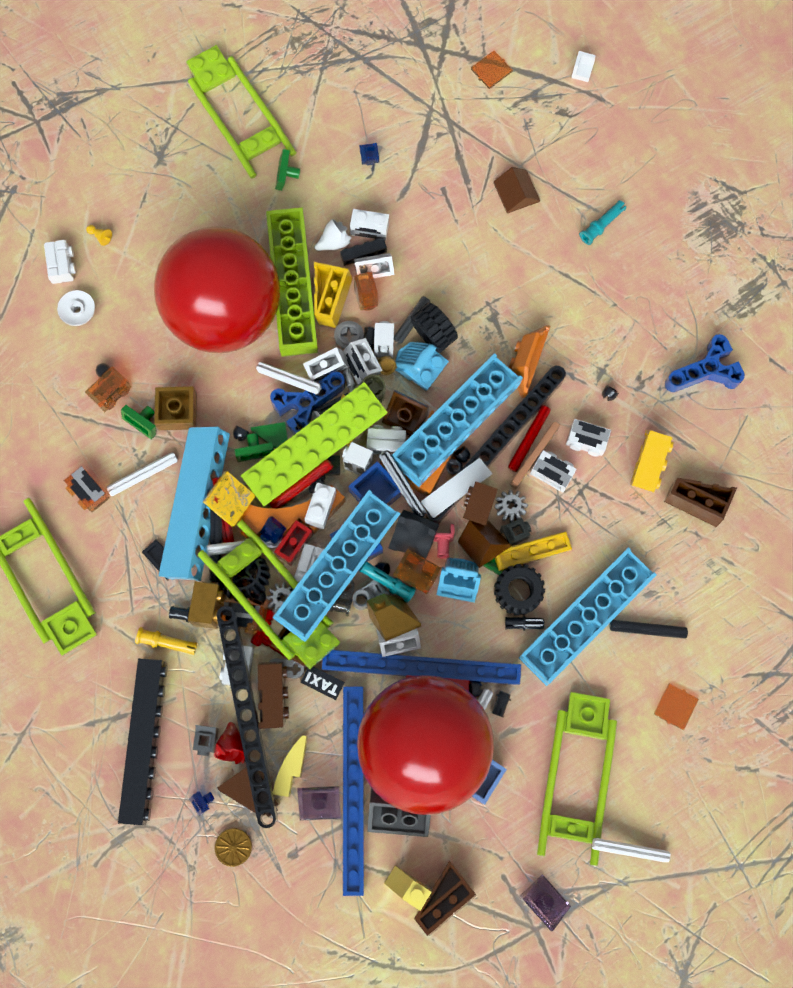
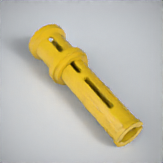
M141 626L138 629L135 640L136 644L144 643L151 645L152 648L160 646L195 655L196 650L188 647L197 649L196 642L161 635L160 631H148Z

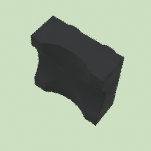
M403 510L399 516L388 548L407 553L424 563L439 524Z

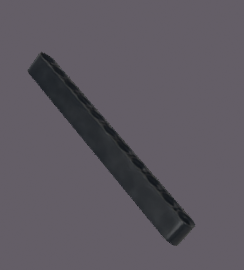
M553 366L460 472L476 461L481 455L488 456L489 460L483 461V463L488 468L561 386L566 376L563 367ZM552 374H558L560 379H554ZM545 387L549 392L543 393L540 388ZM528 401H535L537 406H530ZM522 414L525 419L519 420L516 415ZM504 428H511L513 433H505ZM498 441L501 447L495 448L492 442ZM462 497L441 512L438 518L431 517L427 511L426 519L439 524Z
M223 606L217 612V621L256 817L261 827L270 828L276 824L278 815L263 740L258 725L259 721L238 617L231 607ZM230 611L232 613L231 619L223 621V613ZM232 630L235 631V639L228 641L226 639L227 633ZM238 650L240 657L232 661L230 658L231 652ZM237 670L244 672V677L240 681H236L234 678V673ZM241 690L248 692V697L244 701H240L238 698V693ZM245 710L252 712V717L249 721H244L242 718V713ZM249 730H254L256 733V738L252 742L246 738V733ZM254 750L260 753V759L257 762H253L250 759V754ZM258 770L264 773V780L261 783L256 782L254 779V774ZM262 791L266 792L269 796L266 803H261L258 799V795ZM265 812L272 814L273 821L271 824L263 822L262 816Z

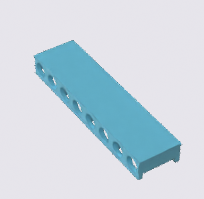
M494 353L392 454L402 473L420 487L520 386L523 377L516 375Z
M193 427L188 430L159 577L171 580L201 581L204 562L196 556L195 550L200 546L201 550L206 552V546L210 538V508L203 501L207 497L209 490L213 488V481L210 477L213 471H215L216 477L222 476L230 436L228 432L220 429V427ZM218 435L223 436L221 445L218 442ZM217 452L220 456L218 463H216L214 460V457L216 456ZM207 508L208 517L205 519L203 517V512ZM203 527L205 530V534L201 538L199 535V531ZM194 565H196L197 567V573L195 576H193L191 572V569L194 567Z
M369 490L273 616V619L305 642L401 513L393 510Z
M628 547L539 636L519 659L546 686L549 685L657 574L645 566Z

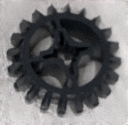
M259 556L232 579L233 583L246 599L249 598L253 601V596L260 597L259 592H265L264 586L269 585L268 579L271 578L270 568L265 559ZM258 569V574L254 579L253 577L256 574L255 571ZM218 578V585L221 587V590H223V594H225L230 600L234 599V601L238 602L234 595Z

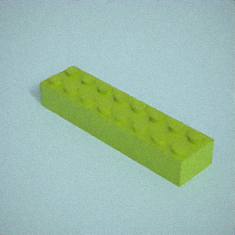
M303 207L266 211L270 257L276 267L280 282V301L276 318L281 357L318 353Z
M364 382L240 476L262 505L265 506L388 412Z

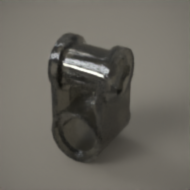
M353 580L350 581L351 589L341 593L329 612L337 611L349 616L355 588Z

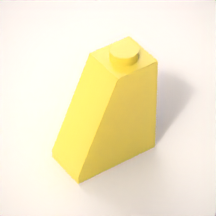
M396 865L384 883L400 898L421 911L431 894L429 887Z

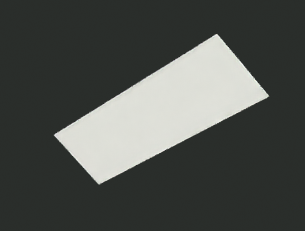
M478 458L423 499L421 503L430 515L435 518L468 492L470 486L474 487L475 481L481 483L492 475V472Z

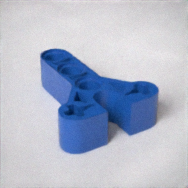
M718 334L707 345L708 352L704 359L671 372L665 381V388L670 392H677L700 382L710 380L724 384L729 389H735L743 381L745 374L739 361L727 366L720 363L719 360L727 357L733 349L728 339L724 335ZM705 366H710L712 371L707 370ZM688 372L694 373L695 378L691 377ZM671 379H676L679 384H674Z
M333 372L317 382L321 384V390L326 392L323 396H318L309 391L301 393L275 389L271 392V403L279 416H282L291 409L298 411L295 416L286 421L293 435L300 431L297 424L301 428L307 426L311 421L312 412L316 408L324 405L344 390L345 379L343 374ZM334 380L341 381V384L335 386L332 384V382ZM277 398L283 399V403L280 402L279 400H276V399H277ZM303 401H309L310 405L304 407L301 405V403Z

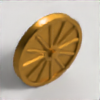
M237 828L225 830L218 836L215 842L216 857L222 864L230 867L239 866L246 862L252 851L250 837L243 830Z

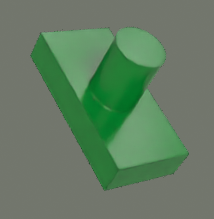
M283 149L280 155L276 190H283L286 177L299 178L300 168L288 166L290 150Z
M127 405L121 409L124 421L151 440L155 437L156 426L148 421L155 414L151 407L146 406L140 413H137Z
M255 433L247 435L248 447L234 449L238 462L264 458L274 451L272 442L259 445L258 434Z

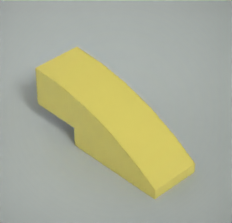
M302 735L287 754L278 772L273 795L290 797L293 776H302L307 736Z

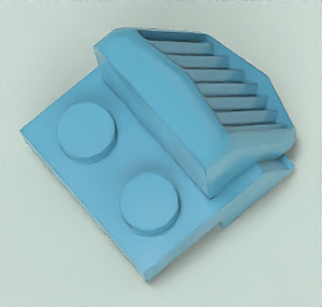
M417 341L410 342L401 348L397 353L395 363L398 373L427 391L449 361L435 351L437 347L433 344Z
M447 558L445 567H442L437 595L475 603L481 580V574H478L479 567L474 562L465 559Z

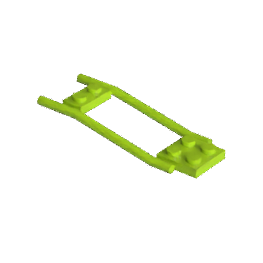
M217 45L186 61L188 68L194 78L188 80V83L232 147L251 179L255 178L257 174L248 160L277 146L280 142L283 143L287 150H290L291 157L297 153L233 56L226 60ZM235 75L240 79L271 124L270 127L240 142L239 145L203 94L234 78Z
M27 498L23 502L33 518L0 536V566L43 644L52 639L61 656L98 635L88 617L96 612L32 500ZM43 535L79 600L40 623L5 556L10 555Z
M241 520L237 526L249 538L220 559L217 564L204 550H201L197 555L224 583L285 657L291 660L297 655L311 669L340 644V641L327 629L333 624V621L325 615L305 642L292 632L286 635L283 640L277 636L230 578L258 558L261 553H264L293 589L297 586L298 582L271 549Z
M570 692L567 712L563 710H558L539 834L537 855L545 856L547 836L592 844L594 838L601 839L617 726L616 720L608 719L610 699ZM563 732L607 740L595 823L550 815ZM591 849L590 865L598 866L599 850Z

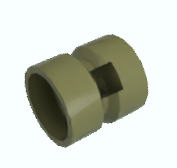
M375 374L366 376L362 383L365 382L379 402L382 403L385 399L386 390L383 378Z

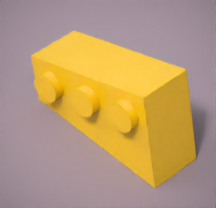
M314 262V316L319 325L336 328L352 282V276L349 269Z
M645 430L644 435L646 438L644 444L641 445L639 451L641 453L638 462H636L630 485L654 492L655 489L660 487L662 478H659L661 470L665 471L668 460H665L667 452L670 453L672 451L674 442L671 441L672 437Z

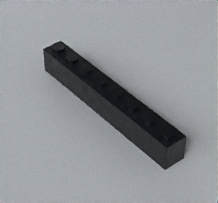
M138 658L118 824L146 825L147 821H150L151 809L148 806L149 800L153 798L151 781L155 778L156 767H153L154 758L157 759L158 756L156 738L160 737L161 732L158 721L163 714V706L160 704L161 697L165 696L163 679L167 677L168 666L165 665L163 660Z

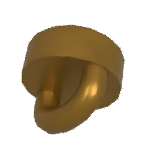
M383 356L378 360L382 369L381 374L390 375L395 371L396 363L392 357Z

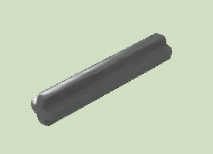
M421 297L394 335V340L397 343H403L413 329L411 316L426 303L430 302L427 297Z

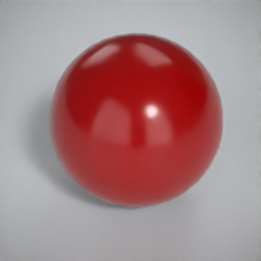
M218 226L205 227L183 235L167 249L158 264L155 274L154 297L162 321L180 341L204 352L229 353L254 343L269 328L279 306L280 282L272 259L256 240L235 229Z
M420 675L399 680L385 688L374 698L365 711L359 727L357 750L359 763L368 784L384 801L405 812L432 815L455 809L469 800L479 790L491 767L494 737L484 708L468 690L442 677Z

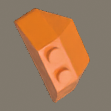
M549 325L524 335L522 341H518L514 351L518 353L516 358L512 357L508 368L512 369L516 375L523 377L520 386L517 388L522 398L527 396L550 329Z

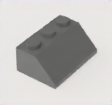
M371 787L367 832L428 837L431 815L412 814L399 810L384 801Z

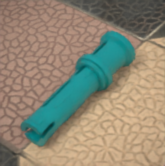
M621 200L617 201L598 220L592 221L585 231L582 230L579 233L581 240L585 244L591 245L598 235L603 234L604 228L626 210V206L622 207L625 203Z
M367 561L359 569V572L387 587L391 594L400 596L406 603L415 594V587L406 585L400 578L391 577Z

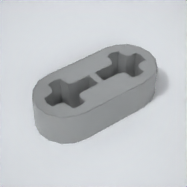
M275 658L269 661H283L284 666L291 668L294 667V664H298V668H301V671H298L297 675H293V671L287 670L288 678L291 679L302 677L305 671L304 666L294 660Z

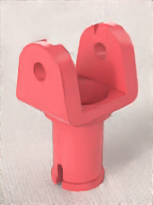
M450 524V533L436 532L433 541L438 542V558H449V542L454 540V524Z

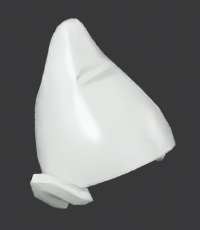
M330 220L326 224L320 240L314 245L315 250L324 251L344 248L350 244L351 237L346 233L348 228L343 226L340 221Z

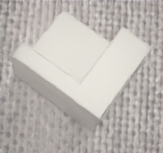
M579 51L571 78L588 82L596 56Z

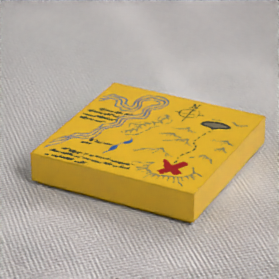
M225 471L203 503L232 527L236 525L255 498V495L228 471Z

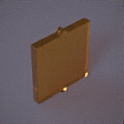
M492 51L471 67L478 80L482 81L489 89L513 71L506 64L505 59H502L495 51Z
M669 683L654 715L665 720L667 724H672L684 730L699 699L686 693L685 689L681 690Z

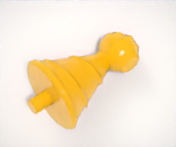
M89 225L86 228L87 233L94 234L102 246L109 244L112 239V231L110 229H96L93 225Z

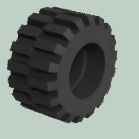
M430 302L426 303L411 316V322L421 338L426 343L436 346L435 351L439 353L458 339L457 331L449 318L441 309Z
M511 565L499 575L495 582V600L501 605L500 608L507 610L509 614L525 615L536 609L540 602L543 601V594L545 593L543 585H545L544 580L541 581V574H537L535 568H528L529 565ZM520 579L528 584L530 596L526 600L518 601L510 595L508 586L512 580Z

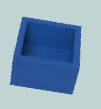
M378 461L348 486L349 492L358 502L362 500L369 490L388 506L402 496L391 475Z

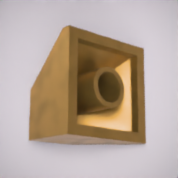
M384 593L366 600L369 617L385 641L421 627L418 618L402 599Z

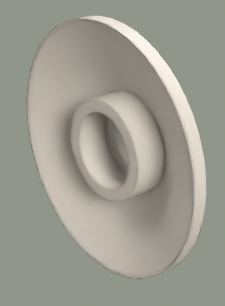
M71 291L60 299L57 307L58 315L66 324L80 326L87 323L93 317L95 303L86 292ZM76 309H81L80 312L75 313Z

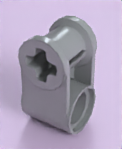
M373 580L354 593L352 603L356 609L365 610L368 608L367 602L365 604H358L356 602L358 596H364L369 600L384 593L390 595V592L386 591L382 584Z

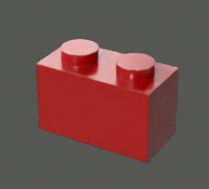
M296 520L274 551L276 557L292 566L302 552L304 545L312 537V530Z

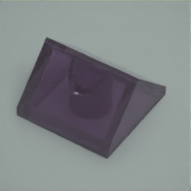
M340 786L297 788L300 821L341 819Z
M543 874L519 896L551 932L557 927L571 907Z

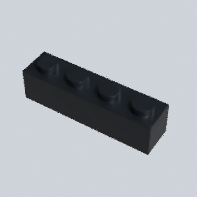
M376 238L371 242L367 241L349 249L345 248L340 251V256L344 266L355 263L354 259L386 253L387 246L384 238Z

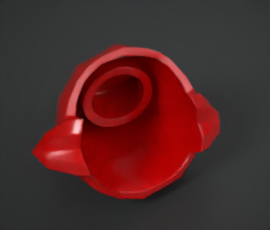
M229 722L215 745L214 757L219 760L235 761V764L245 762L240 732L233 722Z

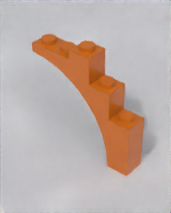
M337 489L328 520L346 502L345 497ZM311 499L292 507L278 509L249 505L238 520V522L243 520L258 537L270 526H272L270 530L279 537L281 535L285 537L296 520L311 529L313 534L320 529L305 523V516ZM243 531L240 532L245 539L249 538Z

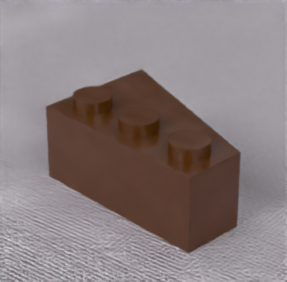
M677 478L671 485L664 502L717 527L724 520L737 487L727 488L721 487L719 484L709 485L703 484L701 481Z
M475 481L474 487L470 486L464 503L466 510L463 518L486 526L498 489Z
M283 661L260 662L258 664L259 729L283 728L286 719H289V706H285V699L289 697L288 686L284 685V678H288V671Z
M450 860L431 890V894L421 911H418L414 918L427 936L434 933L477 896Z

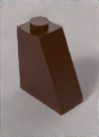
M245 767L217 788L226 796L256 813L247 767ZM256 771L254 779L256 782L261 783L264 779ZM262 791L259 793L258 799L261 803H266L269 796L266 792ZM274 796L275 805L277 807L280 805V803ZM265 812L263 816L267 815V817H270L272 814Z

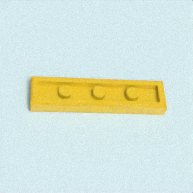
M564 531L512 546L496 556L495 561L498 570L502 571L511 565H523L571 551L572 547L567 532Z

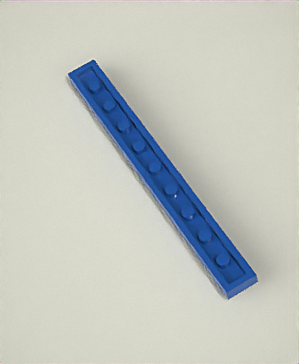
M332 650L322 661V670L394 676L426 675L520 685L521 664L404 655L382 657V654L339 650Z
M343 687V896H364V774L359 763L357 750L358 731L363 718V687Z

